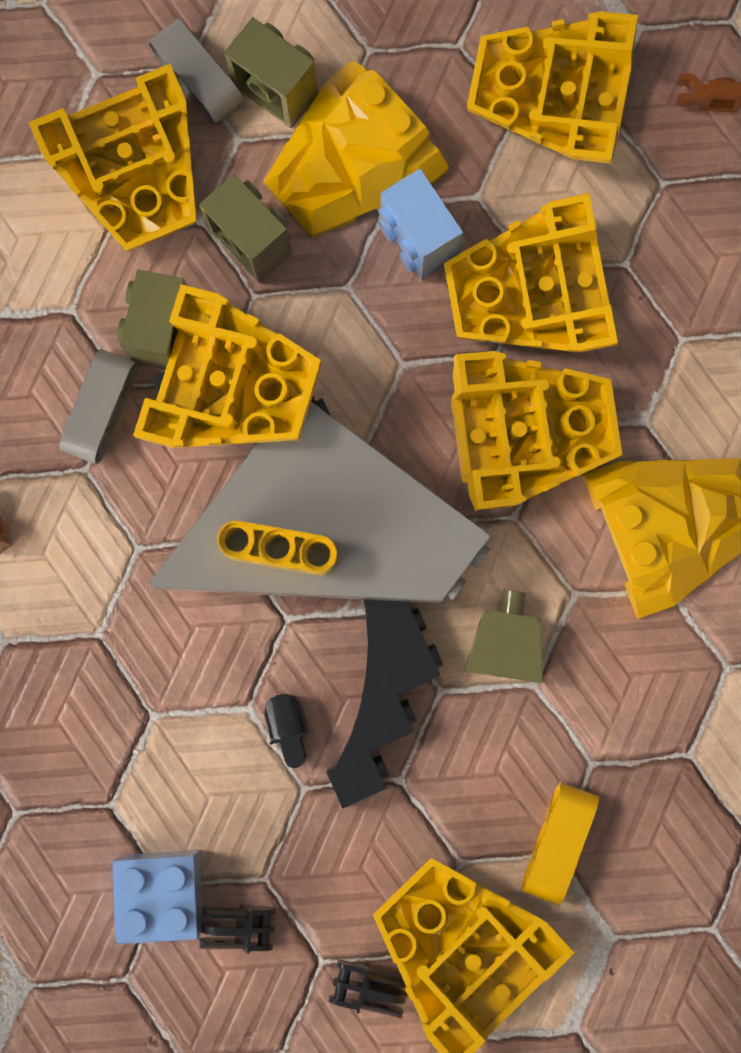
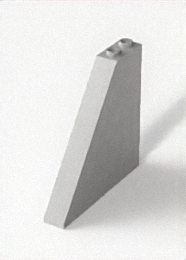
M311 402L300 440L257 443L149 583L155 588L171 591L441 603L445 596L451 600L454 599L466 583V580L461 575L468 565L471 564L477 568L491 550L485 545L490 535ZM231 521H243L322 535L334 543L338 552V562L336 567L326 575H312L238 562L230 559L220 550L217 536L220 529ZM244 531L234 532L228 539L229 549L233 552L244 550L249 542L248 534ZM283 538L274 539L268 546L269 556L273 559L285 557L290 549L289 542ZM323 545L314 546L308 553V561L314 566L325 565L331 557V551Z

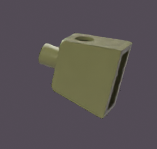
M503 590L500 612L483 611L467 658L465 672L542 683L540 618L523 616L526 593Z

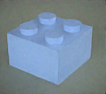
M421 169L416 170L380 193L381 208L378 209L381 221L378 223L385 238L389 242L395 240L402 252L399 253V257L409 273L415 271L420 280H423L442 268L446 261L460 253L463 231Z
M200 850L124 854L112 861L115 944L198 939L201 934V922H203Z

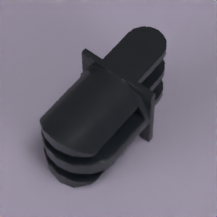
M289 694L276 695L266 703L264 711L271 740L269 743L272 745L280 742L286 765L290 768H298L306 760L302 736L308 735L311 732L308 729L300 701L295 696Z
M240 904V908L203 907L202 916L211 919H236V921L201 922V933L212 936H235V938L203 937L200 939L199 949H242L246 953H250V951H272L273 944L269 943L270 933L274 932V926L271 925V915L276 914V908L244 906L243 904ZM253 915H260L259 924H252ZM251 933H258L257 942H251Z
M346 960L337 961L336 966L340 970L338 977L333 978L332 984L336 987L334 995L329 996L328 1001L331 1004L357 1010L356 1013H360V1009L402 1019L404 1010L395 1005L404 1004L407 998L405 991L396 988H406L401 975L371 969L368 963L363 965ZM351 971L364 974L362 983L350 980ZM347 989L360 992L358 1000L346 998Z

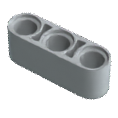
M179 19L174 20L148 40V45L163 66L171 64L181 88L212 124L218 123L244 102L236 85Z
M103 349L97 351L63 430L59 444L60 451L93 464L101 462L134 384L138 371V362Z

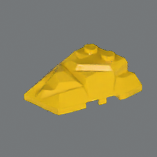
M599 11L588 14V20L565 24L564 19L552 21V27L530 31L527 26L481 36L467 110L571 159L611 164L615 148L619 142L631 77L638 15Z
M351 60L322 85L309 109L266 175L263 183L311 238H315L355 222L357 216L375 209L378 212V209L381 208L380 193L416 170L421 169L430 184L433 185L449 172V166L440 150L430 140V133L427 127L376 71H367L361 64Z
M171 64L136 77L135 80L138 87L71 115H68L66 110L61 108L28 122L43 158L92 211L94 216L126 252L197 223L187 103Z
M590 193L550 201L540 207L541 211L521 223L517 220L508 226L509 230L490 241L487 238L444 263L458 339L577 353L618 345L597 241V230Z
M181 284L169 320L178 332L156 400L145 398L133 436L137 439L171 448L300 440L322 367V361L280 333L276 334L262 325L251 314L248 313L247 315L220 294Z
M496 351L456 354L453 367L455 392L451 396V406L461 479L463 483L468 484L469 497L475 511L514 507L544 491L546 492L561 483L622 456L611 379L564 368L562 371L541 366L542 362L530 359L527 362L506 358L505 353Z
M741 458L619 461L582 475L595 510L601 509L628 577L629 581L623 584L637 619L677 605L699 585L741 553Z
M430 858L373 914L392 960L397 964L405 982V989L410 1001L413 1000L420 1016L424 1033L439 1053H475L486 1042L487 1037L575 953L545 920L529 913L433 858Z

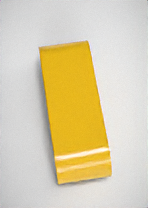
M231 521L220 529L217 536L220 550L230 559L238 562L312 575H326L336 567L338 562V552L334 543L322 535L243 521ZM236 531H244L249 537L247 547L239 552L231 551L228 547L229 537ZM277 538L286 539L290 544L288 554L281 559H273L268 554L269 544ZM323 545L331 551V557L325 565L314 566L309 563L308 553L314 546Z
M563 782L558 784L521 885L522 892L557 906L562 904L599 802L597 795Z

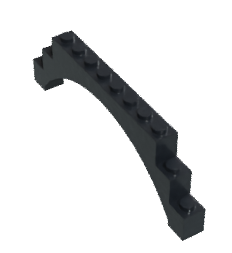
M165 372L152 377L158 392ZM312 396L311 402L330 415L323 398L315 400L314 396ZM363 599L366 611L368 648L366 677L361 704L351 736L338 764L326 771L342 809L386 789L384 779L390 777L381 755L373 757L371 751L412 733L413 730L410 723L417 721L408 699L400 702L397 695L440 676L437 668L444 665L435 644L427 646L421 632L426 630L427 627L419 609L411 610L407 601Z

